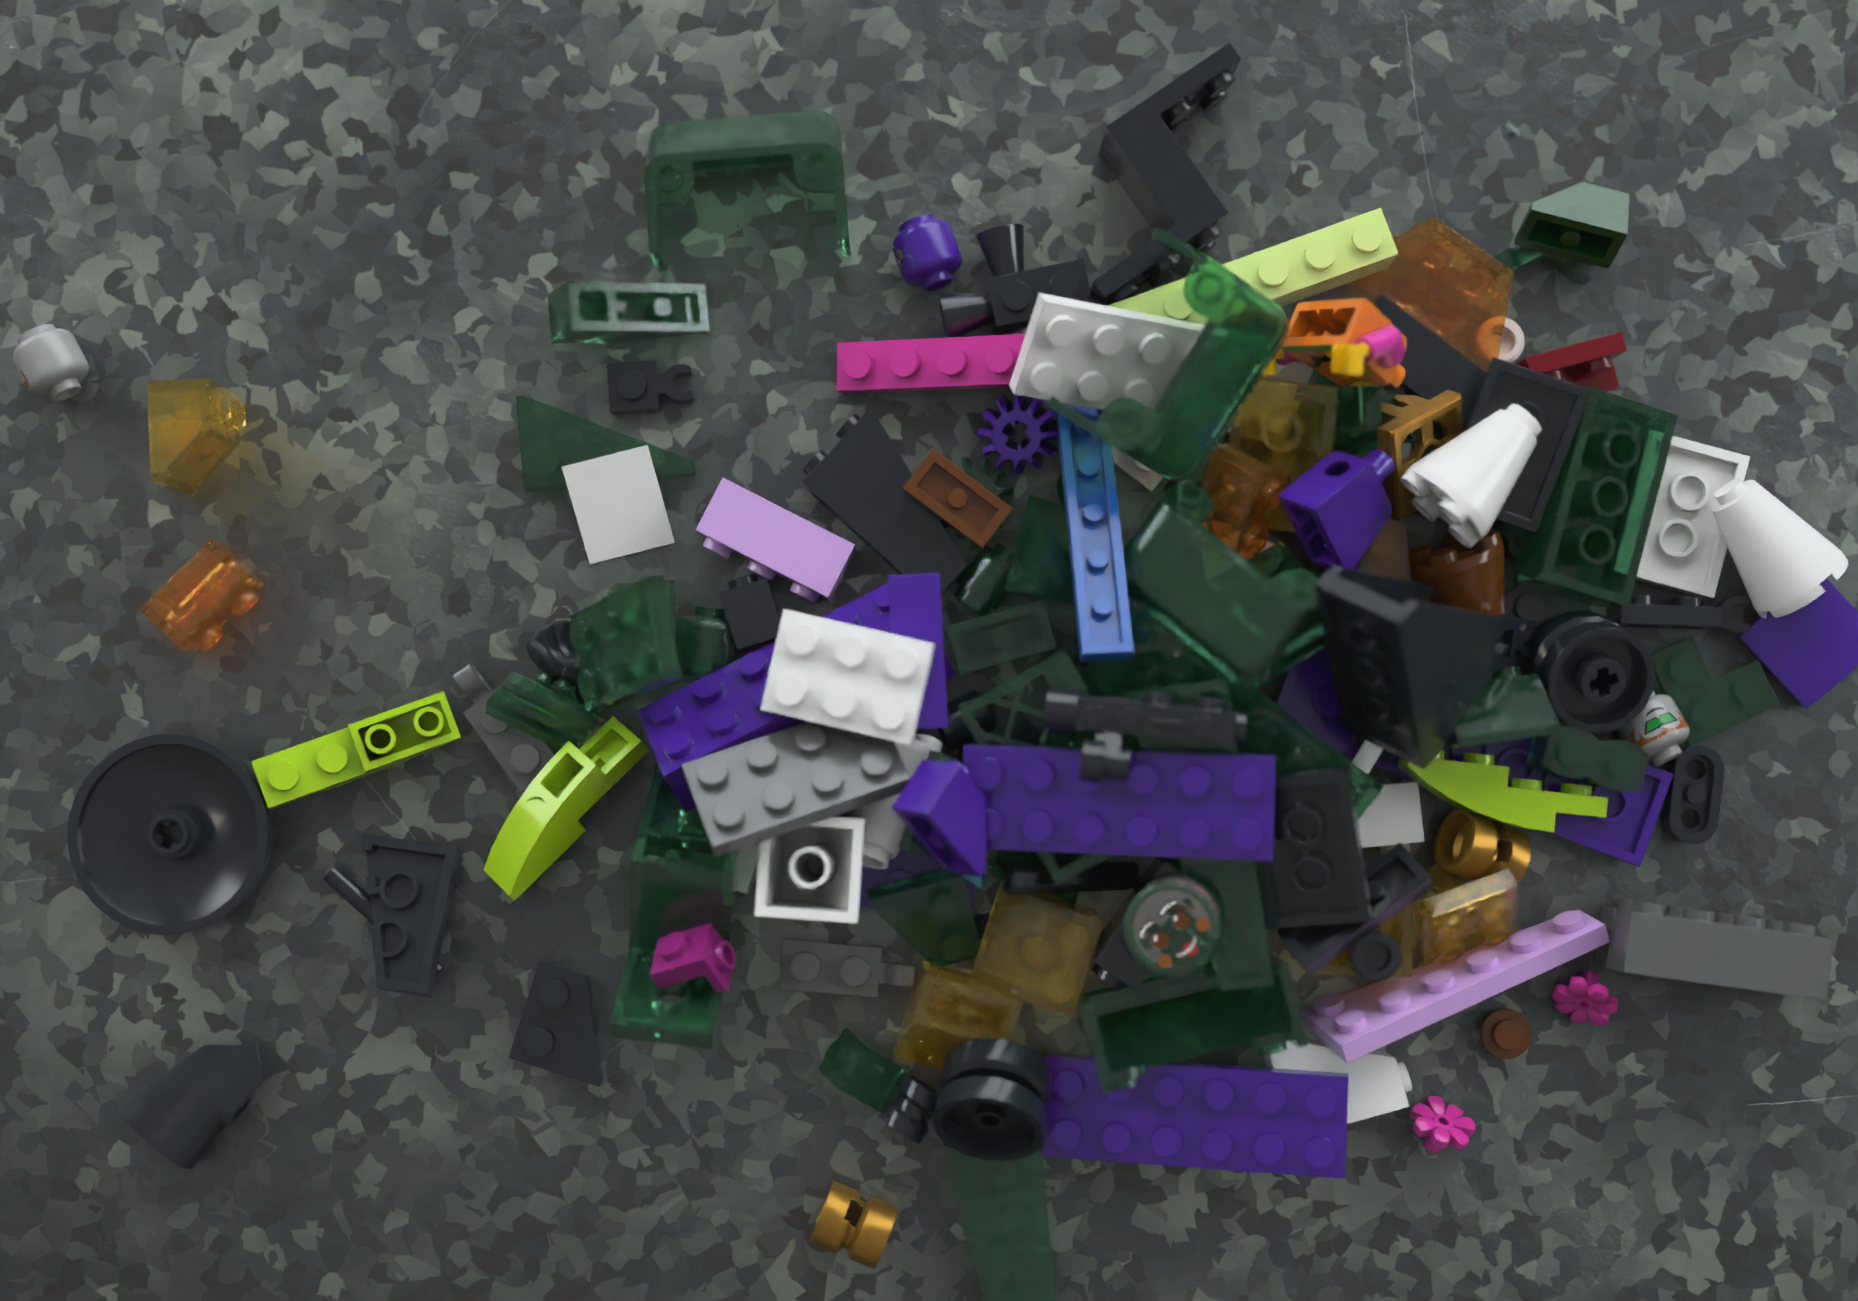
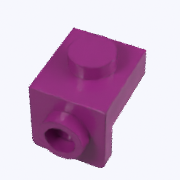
M707 923L658 938L650 976L659 988H663L705 975L716 992L722 993L729 990L732 970L736 965V957L731 944L727 940L722 939L712 923Z

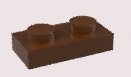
M933 448L902 488L905 493L981 550H983L1013 509Z

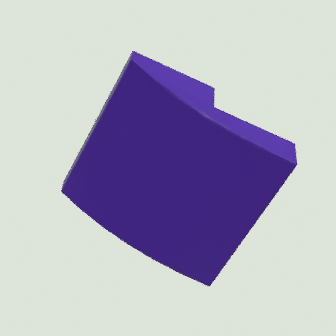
M1827 578L1820 583L1825 592L1806 606L1778 618H1774L1767 611L1766 618L1758 616L1750 623V630L1738 633L1745 644L1806 709L1858 666V611Z

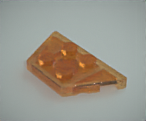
M1432 216L1411 227L1404 234L1392 237L1399 254L1388 269L1350 283L1375 301L1383 294L1487 373L1492 357L1498 358L1514 271Z

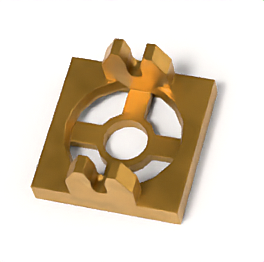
M1446 390L1430 400L1415 395L1393 396V404L1380 403L1377 405L1378 417L1384 423V425L1378 427L1379 450L1386 453L1395 464V470L1382 483L1392 506L1390 519L1399 521L1417 511L1411 502L1416 496L1400 480L1405 474L1404 472L1421 459L1423 452L1428 446L1433 445L1435 451L1463 433L1462 399L1460 393ZM1433 420H1437L1441 425L1444 438L1440 440L1433 438ZM1416 430L1417 443L1410 457L1402 460V444L1408 434Z

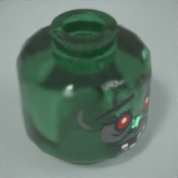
M696 606L695 616L687 615L677 620L673 660L679 666L684 667L683 674L703 677L737 660L738 650L728 620L724 619V609Z

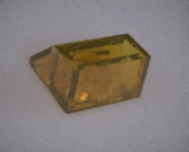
M922 960L893 1056L942 1070L947 1052L960 1042L976 1038H1001L1011 1041L1023 1000L1016 987Z

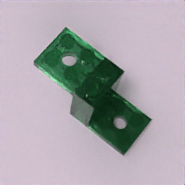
M656 763L631 857L629 951L610 1021V1037L713 1049L724 992L717 993L705 975L659 988L650 976L658 938L665 937L673 932H681L712 923L722 939L727 940L732 948L734 947L741 849L715 858L698 811L695 809L688 812L685 811L664 778L658 763ZM666 995H674L681 998L680 1001L674 1003L663 1002L660 999Z

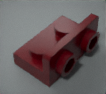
M1622 332L1527 356L1516 363V365L1591 389L1590 397L1618 388L1619 383L1612 359L1626 352L1627 349Z

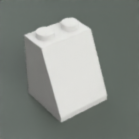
M839 814L759 842L754 916L859 923L865 819Z

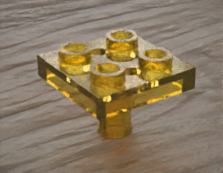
M1437 864L1427 871V874L1432 879L1433 888L1437 895L1414 903L1416 952L1424 967L1435 962H1452L1461 957L1465 951L1481 945H1498L1507 940L1511 934L1516 933L1518 884L1509 868L1467 884L1463 882L1461 876L1442 870Z

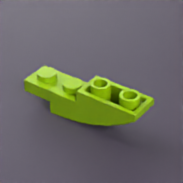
M442 691L349 724L347 728L251 761L270 810L317 792L320 794L392 767L458 740L461 736L446 695Z
M614 716L580 749L568 741L549 760L515 804L491 848L483 870L515 901L586 831L578 820L649 749Z
M1441 750L1425 769L1398 757L1397 767L1412 780L1418 782L1424 789L1459 809L1468 810L1487 817L1493 822L1503 823L1516 828L1554 833L1556 813L1587 817H1607L1608 798L1591 796L1592 786L1561 783V791L1559 793L1542 791V781L1511 778V787H1508L1509 767L1494 765L1493 755L1464 753L1463 762L1444 760L1445 750Z

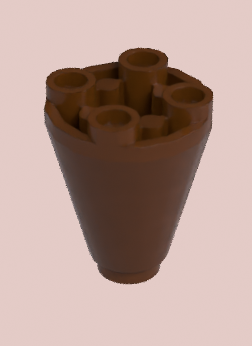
M1498 530L1489 531L1472 548L1464 546L1449 533L1444 536L1445 544L1433 548L1431 545H1421L1403 552L1404 567L1409 580L1425 583L1433 587V595L1427 601L1428 603L1491 615L1505 614L1504 544Z

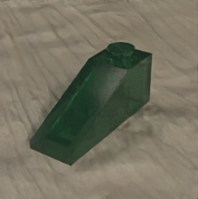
M567 281L547 295L552 343L599 344L698 335L710 332L705 284Z

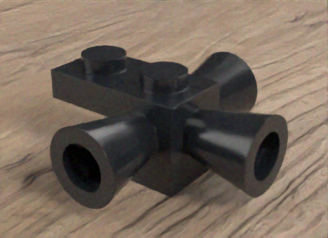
M1022 224L996 226L976 235L993 277L986 279L985 293H938L946 338L960 337L992 323L994 335L1026 334L1039 293L1093 303L1084 258L1024 271V226Z

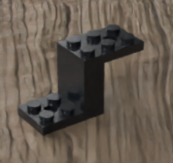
M1230 42L1106 126L1099 155L1157 238L1093 281L1090 291L1094 304L1108 306L1133 297L1147 283L1152 288L1159 286L1176 273L1174 267L1183 258L1189 256L1192 261L1200 258L1216 245L1214 240L1223 233L1220 227L1228 211L1174 135L1188 124L1189 121L1186 118L1188 115L1200 107L1204 112H1207L1220 104L1228 96L1226 89L1235 81L1233 75L1241 60Z

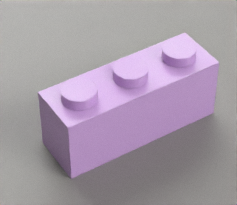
M722 478L696 528L698 534L706 538L702 544L704 548L726 559H729L732 552L748 559L749 562L746 569L763 578H767L771 582L776 574L793 582L789 591L816 604L819 596L828 601L831 600L856 551L855 544L725 478Z

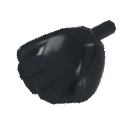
M560 620L548 623L538 629L535 635L527 642L526 649L529 657L551 680H555L564 686H575L581 715L593 713V707L587 682L595 679L598 668L599 637L597 629L594 626L585 625L583 622L575 620Z

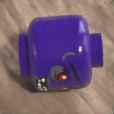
M930 214L917 216L904 222L899 226V234L892 243V250L904 281L910 286H924L927 292L937 291L950 285L953 281L951 276L960 269L963 262L951 226L948 222L935 219L934 215Z

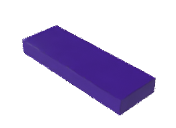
M940 573L888 576L891 633L936 644L917 729L948 727Z

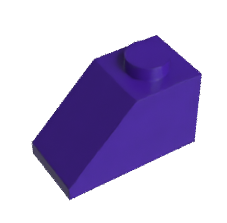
M923 759L895 801L892 809L945 871L981 878L986 870V797L973 782L971 771L961 763L953 760L939 762Z

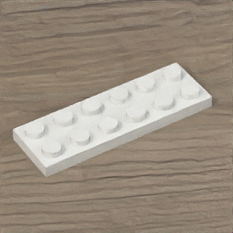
M1039 293L1009 386L1016 395L1285 442L1313 369L1299 360L1284 366L1279 365L1275 361L1276 376L1247 378L1245 368L1246 352L1264 347H1272L1276 341L1281 339Z

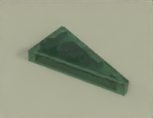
M516 396L523 487L527 492L567 488L562 466L648 445L657 479L696 476V466L694 461L526 396Z

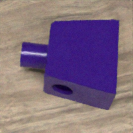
M1372 449L1364 459L1340 451L1330 452L1278 496L1311 562L1328 569L1333 565L1354 569L1391 517L1392 506L1382 483L1395 470V464L1386 453L1379 449Z

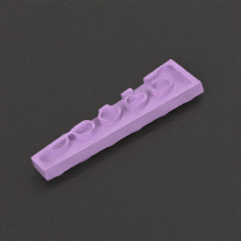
M1579 909L1566 911L1548 921L1392 976L1386 980L1378 981L1342 995L1339 993L1321 995L1315 999L1312 1006L1300 1010L1299 1013L1304 1028L1343 1061L1349 1063L1605 945L1610 940L1604 923Z

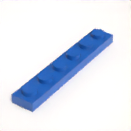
M1055 401L1080 662L1130 660L1134 653L1109 414L1107 410Z

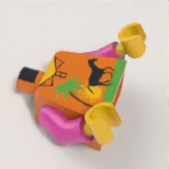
M1366 298L1298 302L1282 340L1276 341L1272 347H1264L1246 352V377L1276 376L1275 361L1279 365L1284 366L1299 360L1338 385L1378 386L1382 390L1390 392L1395 390L1405 377V368L1399 363L1404 357L1407 339Z

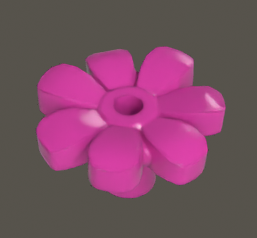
M1583 971L1579 974V977H1571L1569 986L1555 985L1552 993L1553 1006L1562 1014L1571 1013V1022L1585 1024L1589 1017L1591 1022L1597 1026L1609 1023L1610 1014L1617 1011L1618 999L1615 996L1608 995L1609 989L1599 984V976L1591 971Z
M1428 1096L1425 1104H1415L1410 1114V1117L1415 1120L1413 1125L1414 1132L1418 1137H1425L1423 1146L1430 1152L1438 1153L1442 1149H1446L1448 1144L1458 1151L1464 1150L1469 1143L1468 1137H1471L1475 1131L1474 1121L1471 1118L1462 1117L1464 1114L1463 1110L1454 1104H1450L1445 1108L1444 1100L1439 1096Z

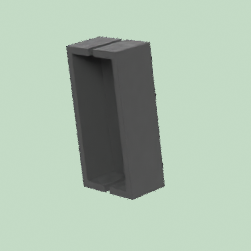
M1619 898L1617 908L1600 906L1599 921L1606 925L1610 942L1595 949L1594 965L1623 973L1827 1000L1834 939L1815 936L1816 926L1716 912L1715 916V912L1667 905L1665 915V905Z

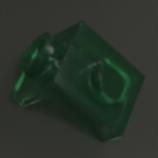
M847 1028L828 1047L824 1060L819 1067L820 1071L838 1089L880 1113L899 1087L905 1075L909 1072L901 1063L866 1044Z

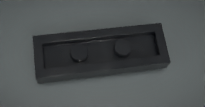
M1401 843L1365 867L1373 914L1370 922L1287 927L1277 930L1282 942L1309 976L1434 887L1431 877Z

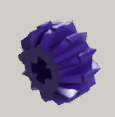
M1001 394L996 398V405L1000 412L992 408L984 409L982 412L983 418L993 426L986 425L980 427L977 430V436L992 438L993 442L987 444L981 452L984 456H989L996 450L1001 454L995 463V468L1002 470L1010 459L1013 460L1014 474L1021 475L1025 469V459L1034 471H1038L1043 467L1040 454L1045 457H1054L1057 449L1046 440L1058 439L1057 427H1046V424L1056 418V410L1051 409L1041 415L1038 409L1042 406L1044 399L1034 398L1030 406H1026V396L1015 394L1013 407L1010 400L1004 394ZM1010 422L1013 427L1019 422H1023L1028 426L1025 434L1031 439L1029 443L1026 438L1020 443L1012 440L1014 431L1008 427Z

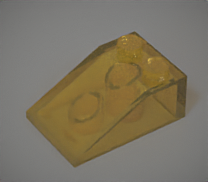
M1240 375L1235 377L1222 523L1296 532L1278 496L1326 455L1335 451L1339 386Z

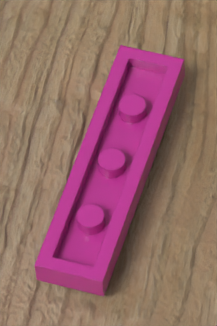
M1026 334L837 343V392L841 394L1010 388L1009 384Z

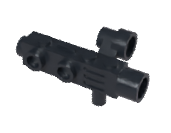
M1049 687L1045 707L1044 728L1076 732L1077 729L1096 731L1095 740L1084 739L1080 781L1102 783V778L1128 781L1131 749L1122 748L1124 734L1234 745V743L1244 744L1247 712H1238L1237 709L1226 708L1227 699L1196 696L1195 705L1174 703V694L1167 692L1143 691V697L1140 700L1080 694V690Z

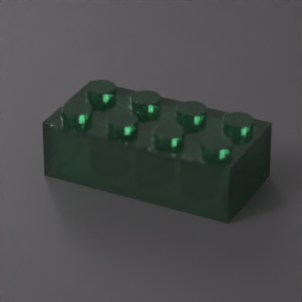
M1589 386L1585 388L1591 389V393L1537 533L1525 529L1512 581L1598 608L1629 607L1678 415Z

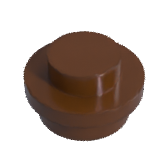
M1502 1008L1492 1011L1485 1017L1481 1025L1480 1037L1483 1046L1489 1053L1502 1059H1512L1520 1056L1528 1048L1531 1041V1028L1527 1019L1522 1014L1512 1009Z

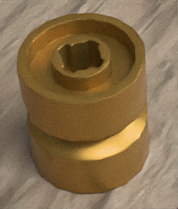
M1459 809L1448 815L1439 827L1434 842V857L1436 864L1442 870L1468 879L1472 878L1475 882L1505 891L1512 889L1518 884L1526 873L1531 857V845L1529 837L1524 831L1503 823L1492 822L1487 817L1471 811Z
M833 1181L809 1243L832 1253H836L842 1248L846 1249L850 1260L875 1269L892 1230L898 1206L875 1197H871L866 1202L862 1201L858 1190Z

